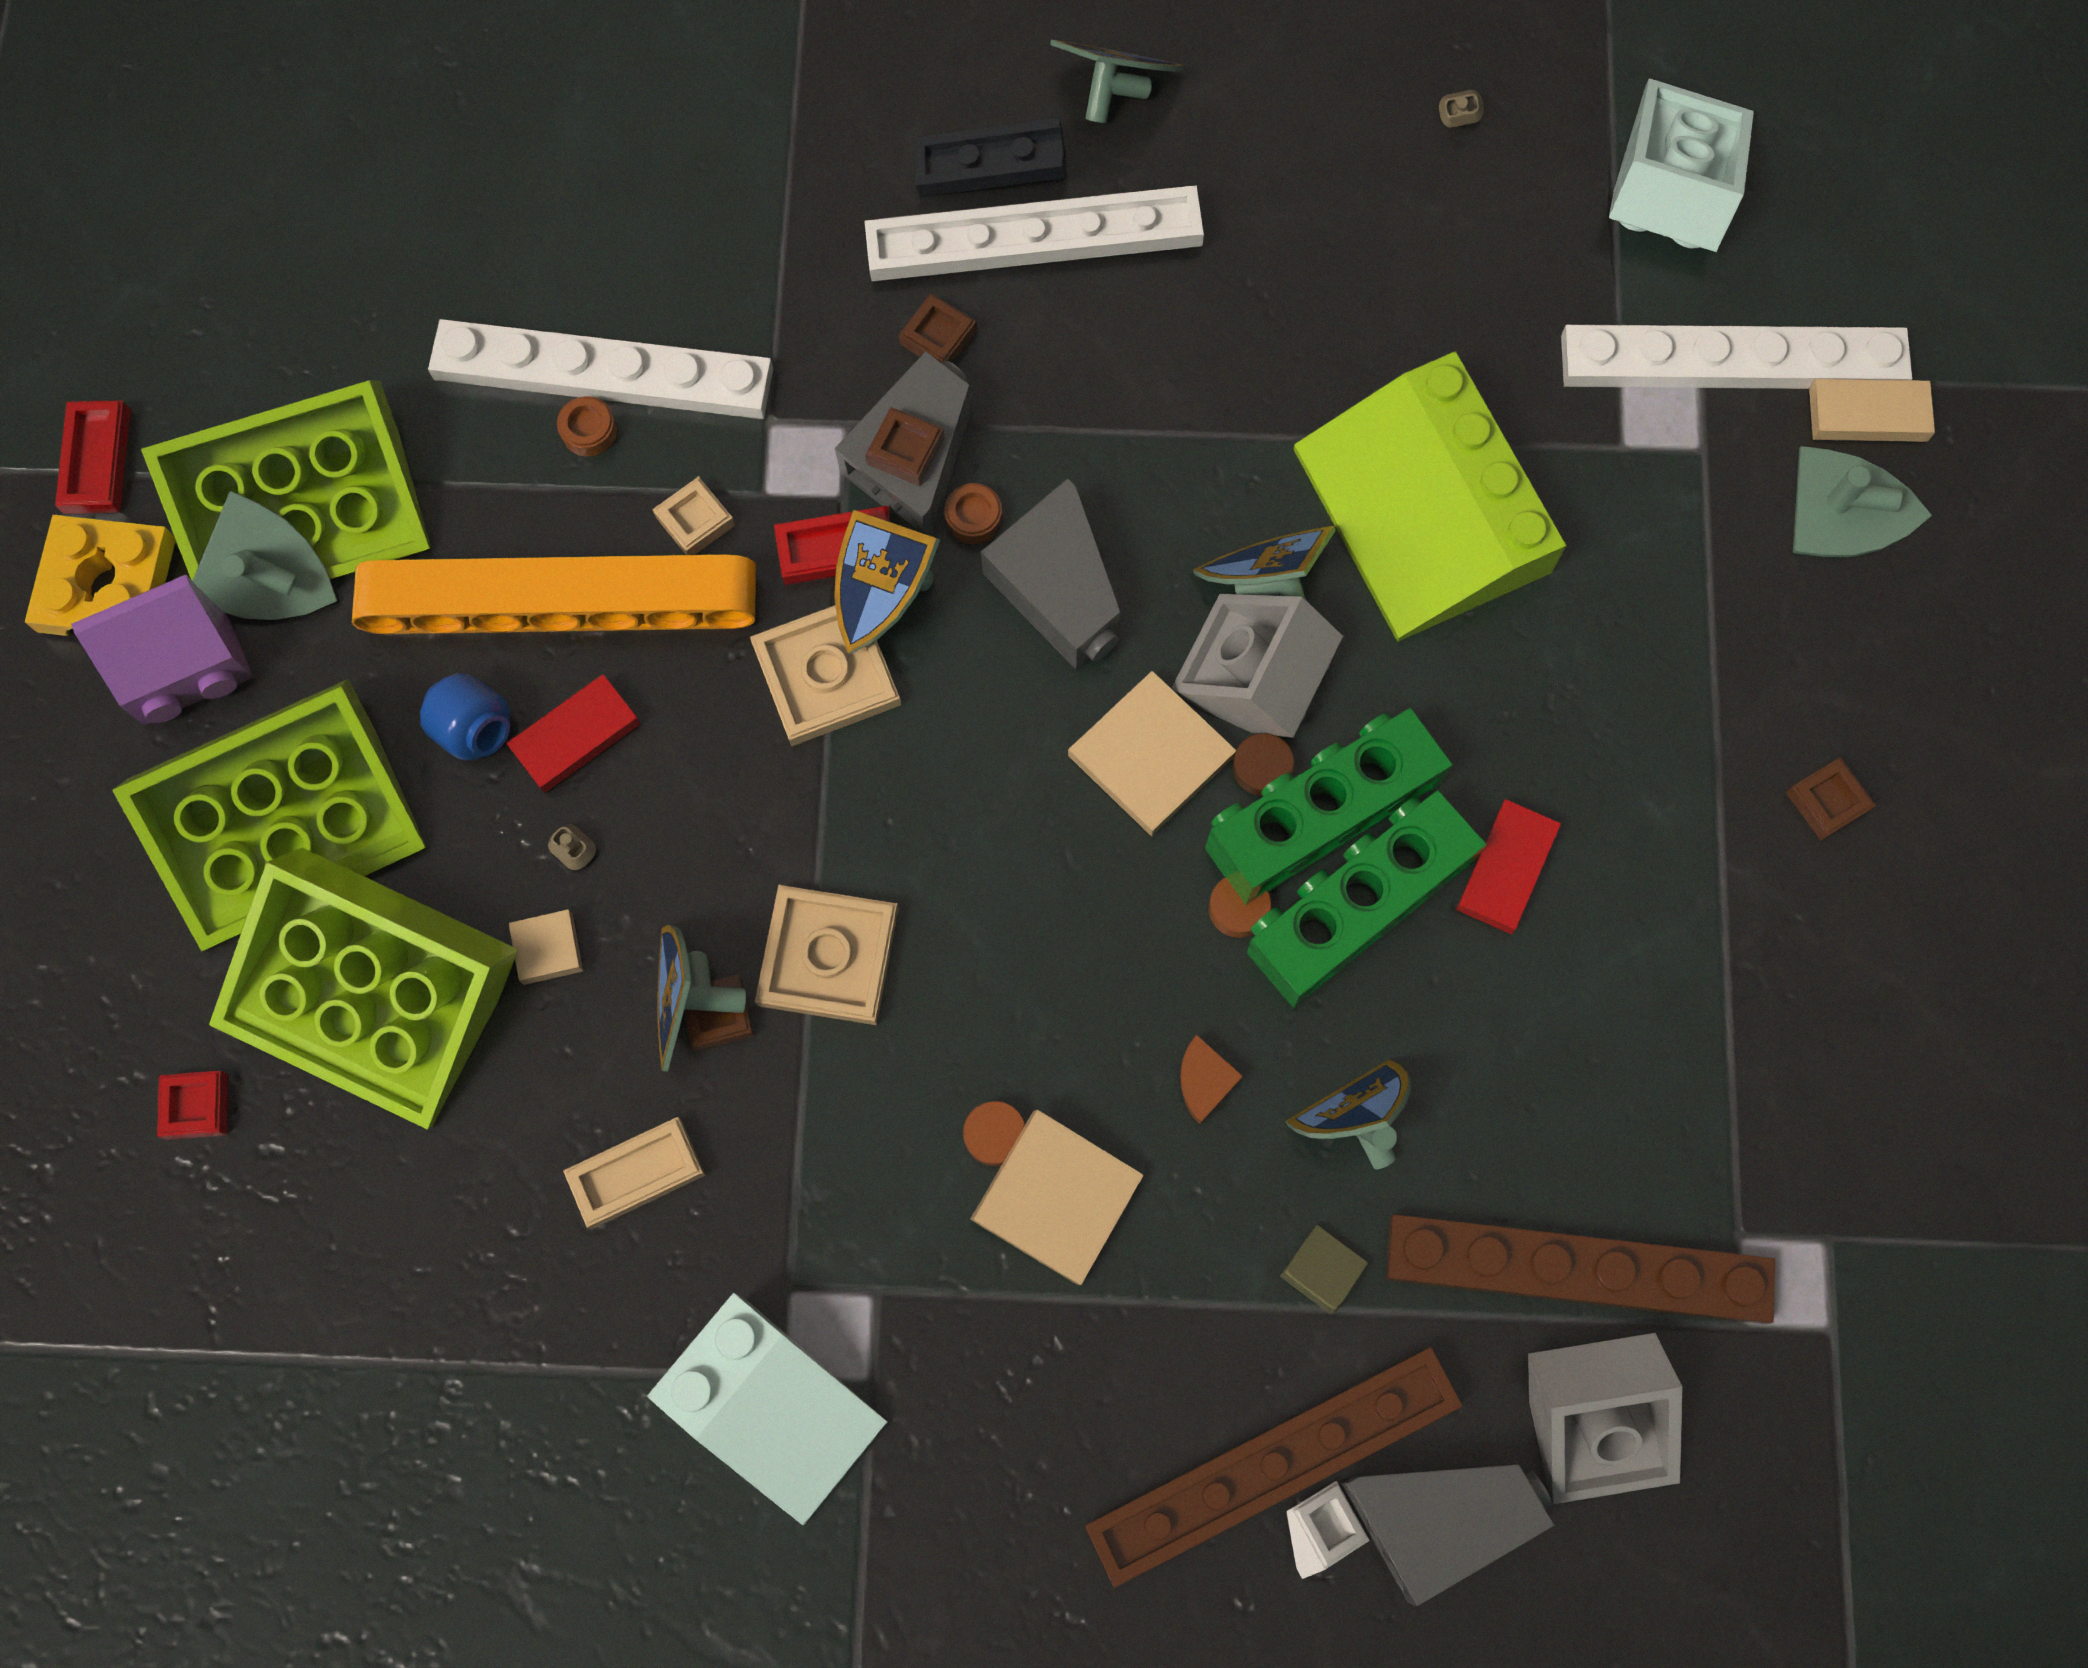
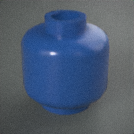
M455 673L441 679L427 691L420 709V725L430 739L451 755L463 761L477 760L495 753L507 740L510 732V708L503 696L480 679L469 673Z

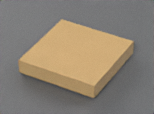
M836 605L750 637L791 746L901 706L900 697L877 640L853 654L847 652L838 626Z
M1151 671L1068 749V756L1152 837L1234 759L1237 750Z
M778 885L755 998L756 1005L877 1025L899 910L897 903Z
M1034 1110L970 1220L1076 1285H1082L1141 1181L1143 1174L1041 1111Z

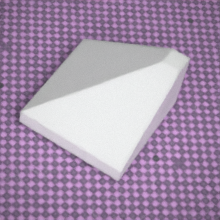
M1337 1481L1286 1511L1296 1568L1302 1579L1327 1569L1370 1541Z

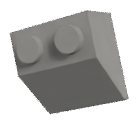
M1219 594L1171 689L1186 703L1251 733H1268L1276 736L1294 737L1343 636L1303 597Z
M1656 1333L1528 1354L1529 1404L1547 1489L1553 1504L1680 1483L1682 1385Z

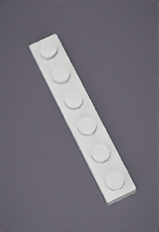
M1197 185L865 221L871 281L1203 246L1204 237Z
M440 319L428 370L433 379L438 381L573 397L591 396L606 401L764 419L773 365L771 358Z
M1566 325L1561 335L1564 387L1809 389L1815 379L1912 380L1907 328Z

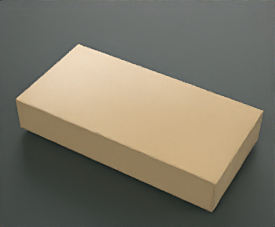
M1815 379L1809 387L1813 440L1928 442L1935 433L1930 381Z
M679 1117L563 1170L586 1227L591 1230L706 1176L684 1124Z

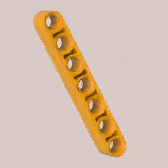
M738 555L365 561L356 566L352 624L357 629L375 634L743 628L755 622L756 563L747 557Z

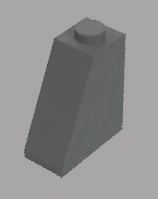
M925 352L835 447L840 473L880 505L888 506L889 512L912 530L929 536L935 530L972 412L970 386L966 375L949 361L940 363L929 353ZM890 407L941 427L944 430L945 438L920 486L867 465L865 455Z
M1066 479L981 551L983 575L1077 670L1089 659L1093 662L1101 660L1115 647L1119 640L1117 635L1119 634L1120 610L1076 486L1069 479Z
M1497 1465L1353 1476L1341 1483L1406 1601L1415 1606L1421 1605L1555 1526L1546 1512V1509L1553 1506L1546 1488L1532 1470L1524 1474L1520 1465Z

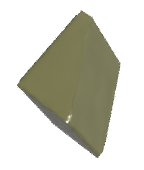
M1316 1225L1280 1274V1277L1332 1315L1342 1304L1368 1262L1320 1226Z

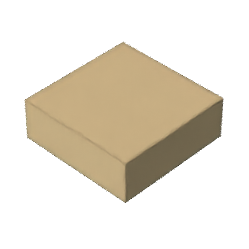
M699 476L652 509L657 520L686 555L697 554L735 526L733 517Z
M569 909L509 923L512 945L518 949L515 957L518 979L523 985L583 972L574 918Z

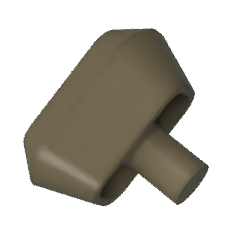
M1475 90L1445 95L1439 103L1441 121L1447 127H1457L1478 122L1484 113L1481 95Z
M572 824L560 827L550 837L548 842L549 851L571 870H579L585 867L596 853L595 843Z

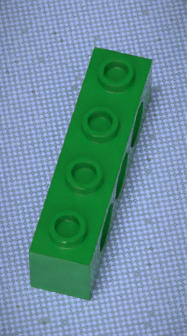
M1411 708L1394 718L1389 713L1376 717L1359 732L1361 738L1344 748L1339 742L1330 745L1311 760L1310 764L1312 767L1295 778L1290 772L1277 777L1261 791L1262 798L1246 808L1241 803L1233 804L1211 821L1213 828L1210 830L1205 849L1245 905L1266 892H1270L1388 819L1401 805L1413 796H1417L1420 799L1441 786L1453 765ZM1371 763L1379 766L1385 772L1387 779L1377 781L1368 778L1362 772L1360 765ZM1316 793L1327 794L1336 801L1339 809L1334 811L1321 810L1314 805L1310 796ZM1267 823L1278 824L1287 831L1290 839L1283 842L1272 841L1264 836L1260 826Z
M1438 790L1423 802L1417 796L1410 798L1389 817V821L1393 824L1391 828L1377 839L1371 832L1365 834L1343 854V857L1348 861L1331 876L1325 869L1319 871L1297 891V894L1302 898L1284 913L1278 906L1271 909L1251 927L1250 930L1255 936L1250 941L1247 954L1293 1008L1467 869L1482 853L1487 844ZM1398 847L1412 848L1420 855L1422 866L1416 869L1402 867L1396 862L1393 850ZM1354 883H1362L1369 886L1376 895L1377 903L1371 906L1355 904L1348 897L1346 887ZM1307 920L1320 921L1329 929L1331 940L1324 944L1310 943L1302 936L1299 925Z

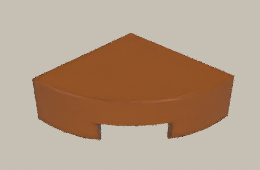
M1197 1035L1191 1041L1184 1054L1180 1072V1083L1186 1107L1193 1118L1201 1125L1242 1080L1243 1076Z

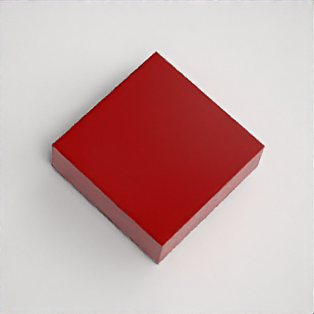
M223 1071L159 1075L157 1137L169 1140L227 1135V1073Z

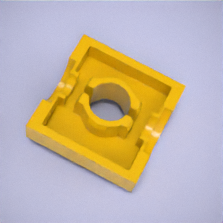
M52 515L25 623L37 633L69 636L70 629H73L72 623L165 584L176 541L175 537L166 527ZM113 565L115 567V577L112 584L102 587L94 594L93 598L91 586L94 580L101 573L111 570Z

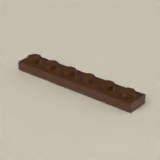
M1395 1214L1390 1216L1385 1273V1280L1765 1325L1774 1323L1775 1258Z
M1429 1347L1084 1526L1115 1588L1463 1406L1432 1347Z

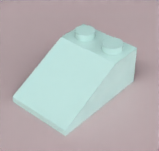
M1649 78L1614 188L1609 218L1619 221L1624 227L1633 231L1642 232L1648 230L1673 238L1675 242L1687 248L1701 247L1717 252L1744 195L1754 111Z
M735 1293L730 1296L647 1395L653 1403L695 1440L803 1526L888 1423L887 1420L751 1303Z

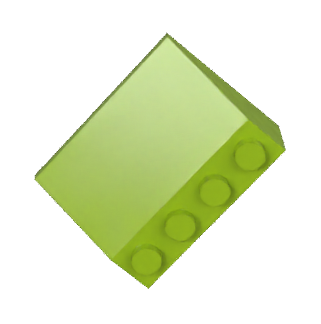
M1456 351L1402 374L1294 444V452L1397 642L1551 574L1566 547L1565 542Z
M380 380L365 381L141 449L192 581L230 491L260 503L291 523L310 542L325 565L330 579L355 572L356 566L365 561L394 560L431 548L402 441Z
M349 679L134 775L112 790L201 951L242 933L266 862L303 847L353 872L366 876L426 848V844L376 730Z
M301 847L266 862L209 1025L428 1130L436 1121L499 1001L518 949Z

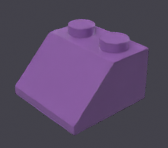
M187 575L71 624L76 637L120 707L143 725L171 720L181 713L182 708L205 698L215 699L226 696L236 689L237 684L253 678L230 618Z

